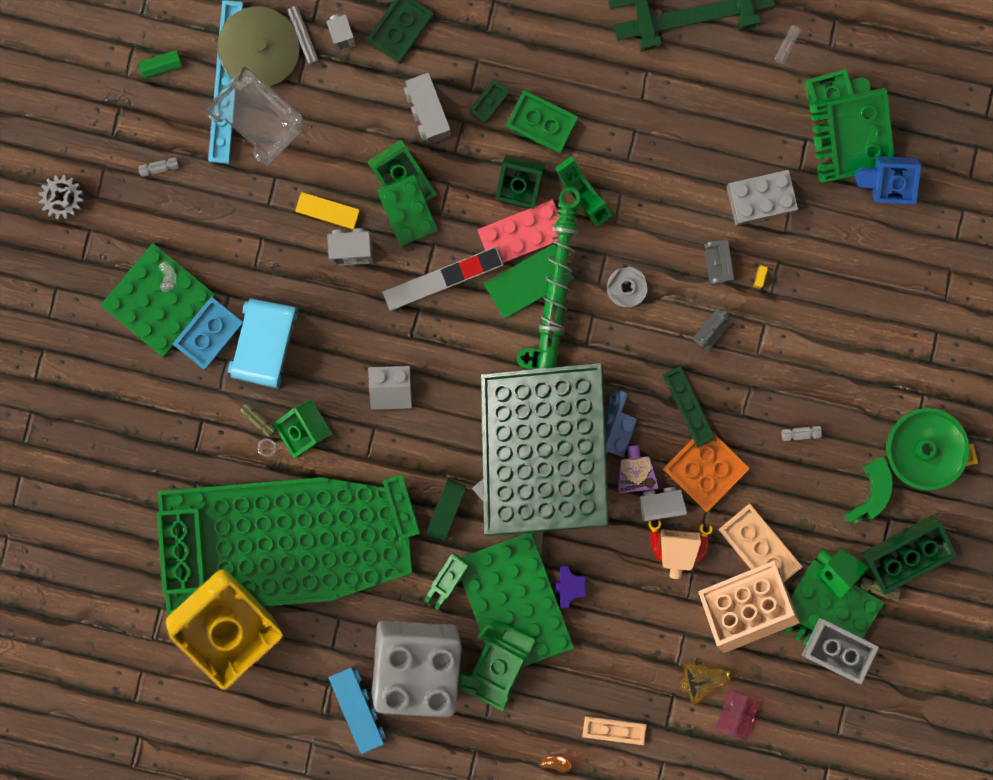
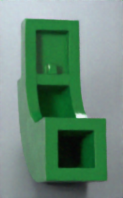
M572 156L555 167L564 187H572L579 192V208L596 227L613 216L606 202L589 184ZM568 192V193L570 194V196L573 198V200L575 201V200H576L575 194L572 193V192Z
M883 456L862 466L870 481V494L863 504L843 515L846 522L852 521L855 524L864 519L863 514H866L868 519H873L887 505L892 492V475Z

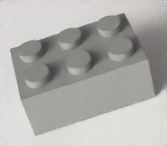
M429 72L405 81L404 93L407 102H412L413 104L411 112L415 122H420L418 129L422 141L426 140L428 145L451 137L449 125Z
M789 170L732 182L726 187L735 226L792 214L798 210Z
M359 228L353 229V233H344V230H333L332 234H327L329 260L333 266L374 263L372 238L369 231L366 232L365 229Z
M819 618L801 656L861 685L879 647Z

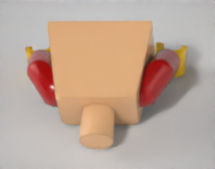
M658 519L659 525L656 528L651 526L650 520L649 528L652 530L650 533L651 549L657 560L663 563V567L670 568L669 576L673 579H680L682 577V570H692L693 565L698 564L706 555L709 542L707 536L712 532V526H709L708 533L703 531L704 524L699 526V533L661 529L660 533L658 532L661 528L660 520Z

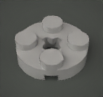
M633 267L615 270L607 282V294L610 300L622 308H632L639 305L647 294L645 276ZM629 282L633 290L632 292L627 291L625 293L621 285Z

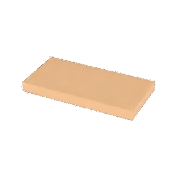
M751 504L744 507L718 529L751 570L775 561L783 582H785L802 568L801 564Z

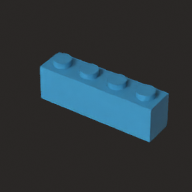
M352 666L328 677L360 754L384 745L385 732L382 727L378 728L375 720L378 719L374 707L371 709L367 701L370 700L366 688L363 690L359 682L362 681L358 669L354 670Z

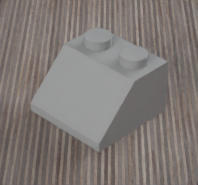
M410 366L368 367L371 410L412 408Z
M676 487L664 488V493L656 494L655 490L643 492L644 496L639 497L643 521L687 514L681 490L676 491Z

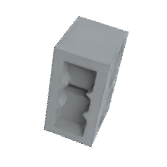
M336 14L331 16L330 20L326 22L336 52L355 47V41L346 15Z

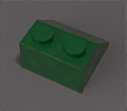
M506 154L502 162L495 200L535 209L546 163Z

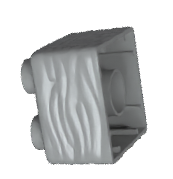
M399 621L378 622L372 682V700L374 709L377 712L435 717H451L454 715L457 705L461 641L456 625Z

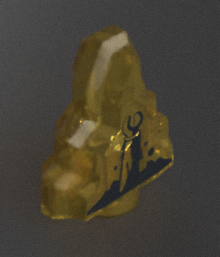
M694 663L683 664L684 676L679 677L683 694H689L692 704L702 702L703 697L710 695L714 688L724 685L731 679L729 671L718 668L709 670L706 666H696Z

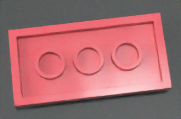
M552 199L535 206V209H527L477 229L484 249L488 250L496 246L504 264L554 244L551 239L559 236L555 231H552L553 224L556 223V220H559V217H557L558 211Z

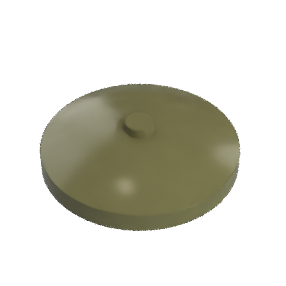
M248 7L233 14L223 25L217 43L218 57L223 69L234 81L249 88H269L285 80L294 69L299 56V40L292 24L279 12L266 7Z

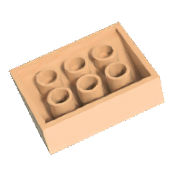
M775 561L698 591L717 647L723 653L800 623Z

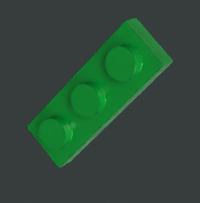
M403 475L382 480L400 540L420 534Z

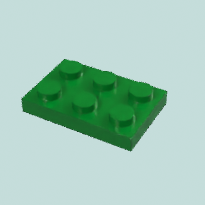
M523 90L505 127L560 154L578 116Z
M414 174L376 189L400 246L438 231Z

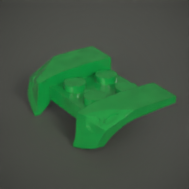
M492 622L478 634L477 637L486 640L487 643L473 673L469 671L460 673L458 688L503 711L526 658L529 657L537 639L513 626Z

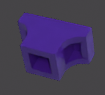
M560 566V581H556V593H560V608H569V604L573 599L585 597V576L573 575L569 571V566Z

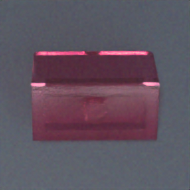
M729 691L716 729L731 736L747 740L759 701Z

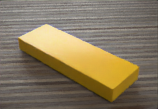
M301 192L295 212L353 230L360 210Z

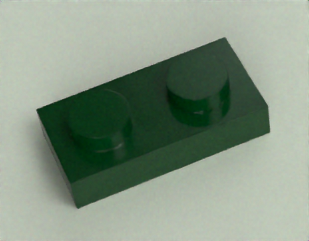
M493 79L470 108L469 113L486 124L510 91Z

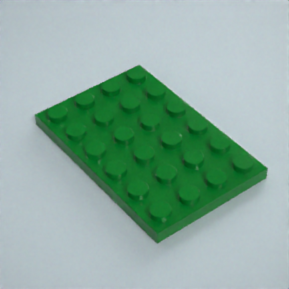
M525 533L461 557L470 564L461 580L480 632L489 623L500 622L513 626L537 639L522 667L574 648L532 533Z

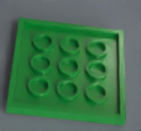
M152 243L100 306L164 358L174 346L175 340L211 297L214 298L216 295Z

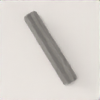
M297 6L288 9V13L308 64H314L318 61L299 9Z

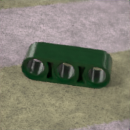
M447 479L426 534L443 541L446 540L466 490V485Z

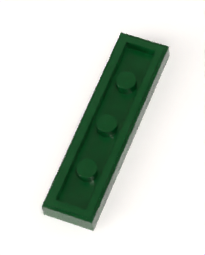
M679 366L662 374L696 447L699 448L716 440L682 367Z

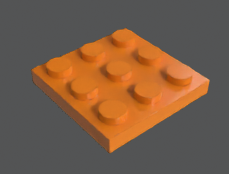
M715 434L716 440L699 448L696 447L692 439L662 469L705 512H708L750 469Z

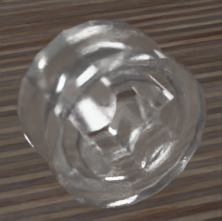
M265 438L258 443L257 449L261 456L269 458L275 454L276 445L273 440ZM267 442L271 443L272 451L270 453L268 451L263 453L262 445L264 443L267 445Z

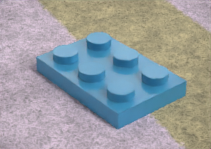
M211 297L175 340L173 345L202 369L206 370L243 325V322Z

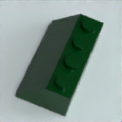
M933 515L860 553L865 564L869 567L870 574L884 595L957 557L941 521Z

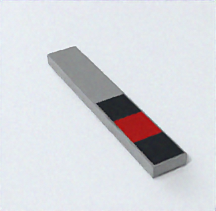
M495 246L383 292L389 310L393 311L504 265Z

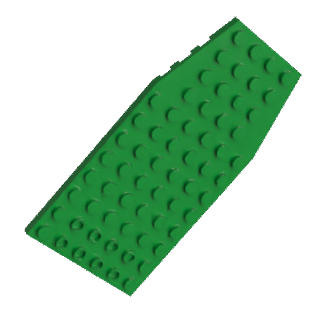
M309 478L158 491L159 512H157L162 589L166 598L167 615L176 610L219 570L229 572L263 607L332 601L412 573L409 537L400 540L387 494L383 487L328 478Z

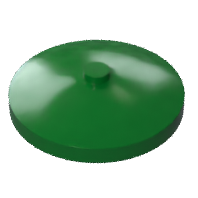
M922 408L905 414L893 425L886 441V457L892 472L904 484L918 490H937L950 485L962 474L969 458V442L964 428L953 416L938 409Z

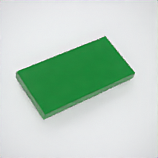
M555 244L484 283L503 319L546 295L548 281L545 277L553 274L555 265L548 258L556 255L557 247ZM572 273L565 275L564 280L568 281V283L574 280Z

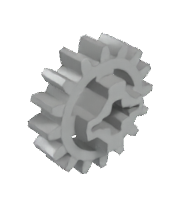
M56 175L53 182L47 179L48 185L41 186L44 192H39L38 194L43 197L39 203L45 205L42 210L44 212L49 211L48 216L53 217L55 215L56 219L60 220L63 215L67 220L68 214L76 216L74 210H81L78 204L84 203V200L79 196L83 195L84 192L78 190L80 184H74L75 180L73 178L67 181V177L63 175L60 180ZM63 184L68 185L69 187L59 188L57 185ZM52 191L51 198L48 200L49 193ZM59 194L64 195V200L62 202L59 200ZM74 196L73 204H71V199ZM63 207L65 210L58 211L54 208Z

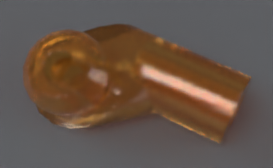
M561 756L541 758L540 767L542 769L552 767L559 772L566 773L571 768V762Z

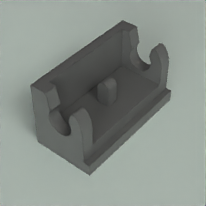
M728 239L704 244L709 284L732 282L734 276Z

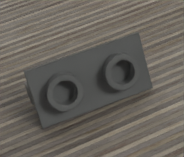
M717 308L692 340L709 352L733 320L729 318L726 312H722Z

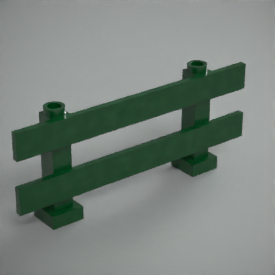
M608 0L610 9L629 5L635 6L637 19L614 24L617 41L641 36L642 40L638 44L640 52L660 48L661 40L660 36L655 37L654 33L739 14L738 30H746L759 27L761 23L759 15H754L753 11L775 7L774 0H724L650 16L647 2L652 0Z

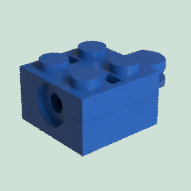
M876 156L875 168H859L855 172L854 177L860 188H872V197L875 202L916 205L921 164L917 158Z

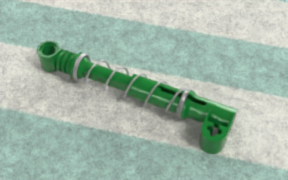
M572 187L566 188L561 192L558 207H561V209H558L560 215L557 214L559 220H556V223L553 224L552 231H555L559 236L551 239L553 243L557 244V251L555 256L548 258L555 265L553 274L545 277L548 284L546 295L543 296L545 299L544 312L540 315L542 325L538 327L540 333L539 348H522L517 354L518 364L526 369L534 370L557 367L560 338L564 335L565 329L562 324L564 312L567 311L565 307L566 296L570 292L568 281L564 279L565 275L573 272L572 269L566 267L567 258L576 253L569 247L570 237L576 236L579 232L577 222H574V220H577L575 215H578L576 209L579 210L580 194ZM568 192H572L576 196V200L572 204H568L564 200V195ZM553 307H556L555 312H552ZM552 314H555L554 322L551 321ZM549 330L553 331L551 346H547ZM534 351H538L536 367L532 366L533 360L524 363L521 355L524 356L525 352H529V355L533 357Z

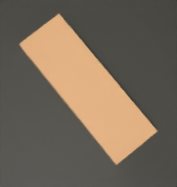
M585 716L582 737L644 745L647 724Z

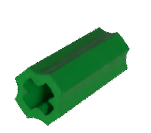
M177 50L138 62L144 80L183 67Z

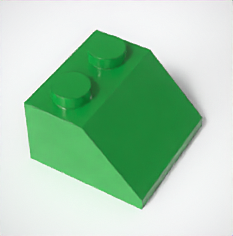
M312 399L295 407L273 423L293 458L298 457L333 435Z

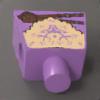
M639 445L628 446V459H622L619 462L618 493L658 489L650 457H640Z

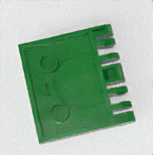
M881 88L809 103L810 112L813 113L811 114V120L827 119L828 124L822 123L812 127L813 132L817 133L813 135L815 150L819 151L816 152V158L832 157V162L818 164L819 182L852 177L859 168H875L876 156L894 157L887 89Z
M813 559L790 596L799 622L802 624L795 634V640L799 641L806 629H810L802 642L806 646L819 618L863 639L884 602L855 584L840 599L819 576V573L825 566ZM793 626L784 629V633H790Z

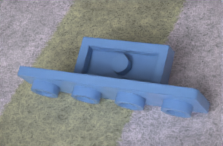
M613 391L605 413L606 455L609 452L624 457L637 421L636 418L621 413L627 397V393L623 391Z

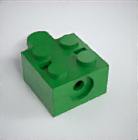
M846 69L809 79L804 84L809 103L867 92L871 89L870 83L866 78L861 77L849 80ZM827 119L815 121V123L822 122Z

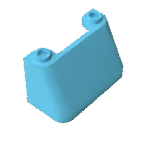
M252 298L249 299V302L245 301L242 313H245L234 361H230L228 373H231V378L280 389L282 379H280L281 374L279 373H283V364L291 332L294 328L292 322L297 320L299 310L296 307Z

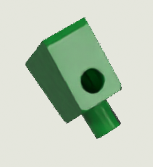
M823 549L816 557L825 565L819 576L840 599L869 568L843 549H840L834 556Z

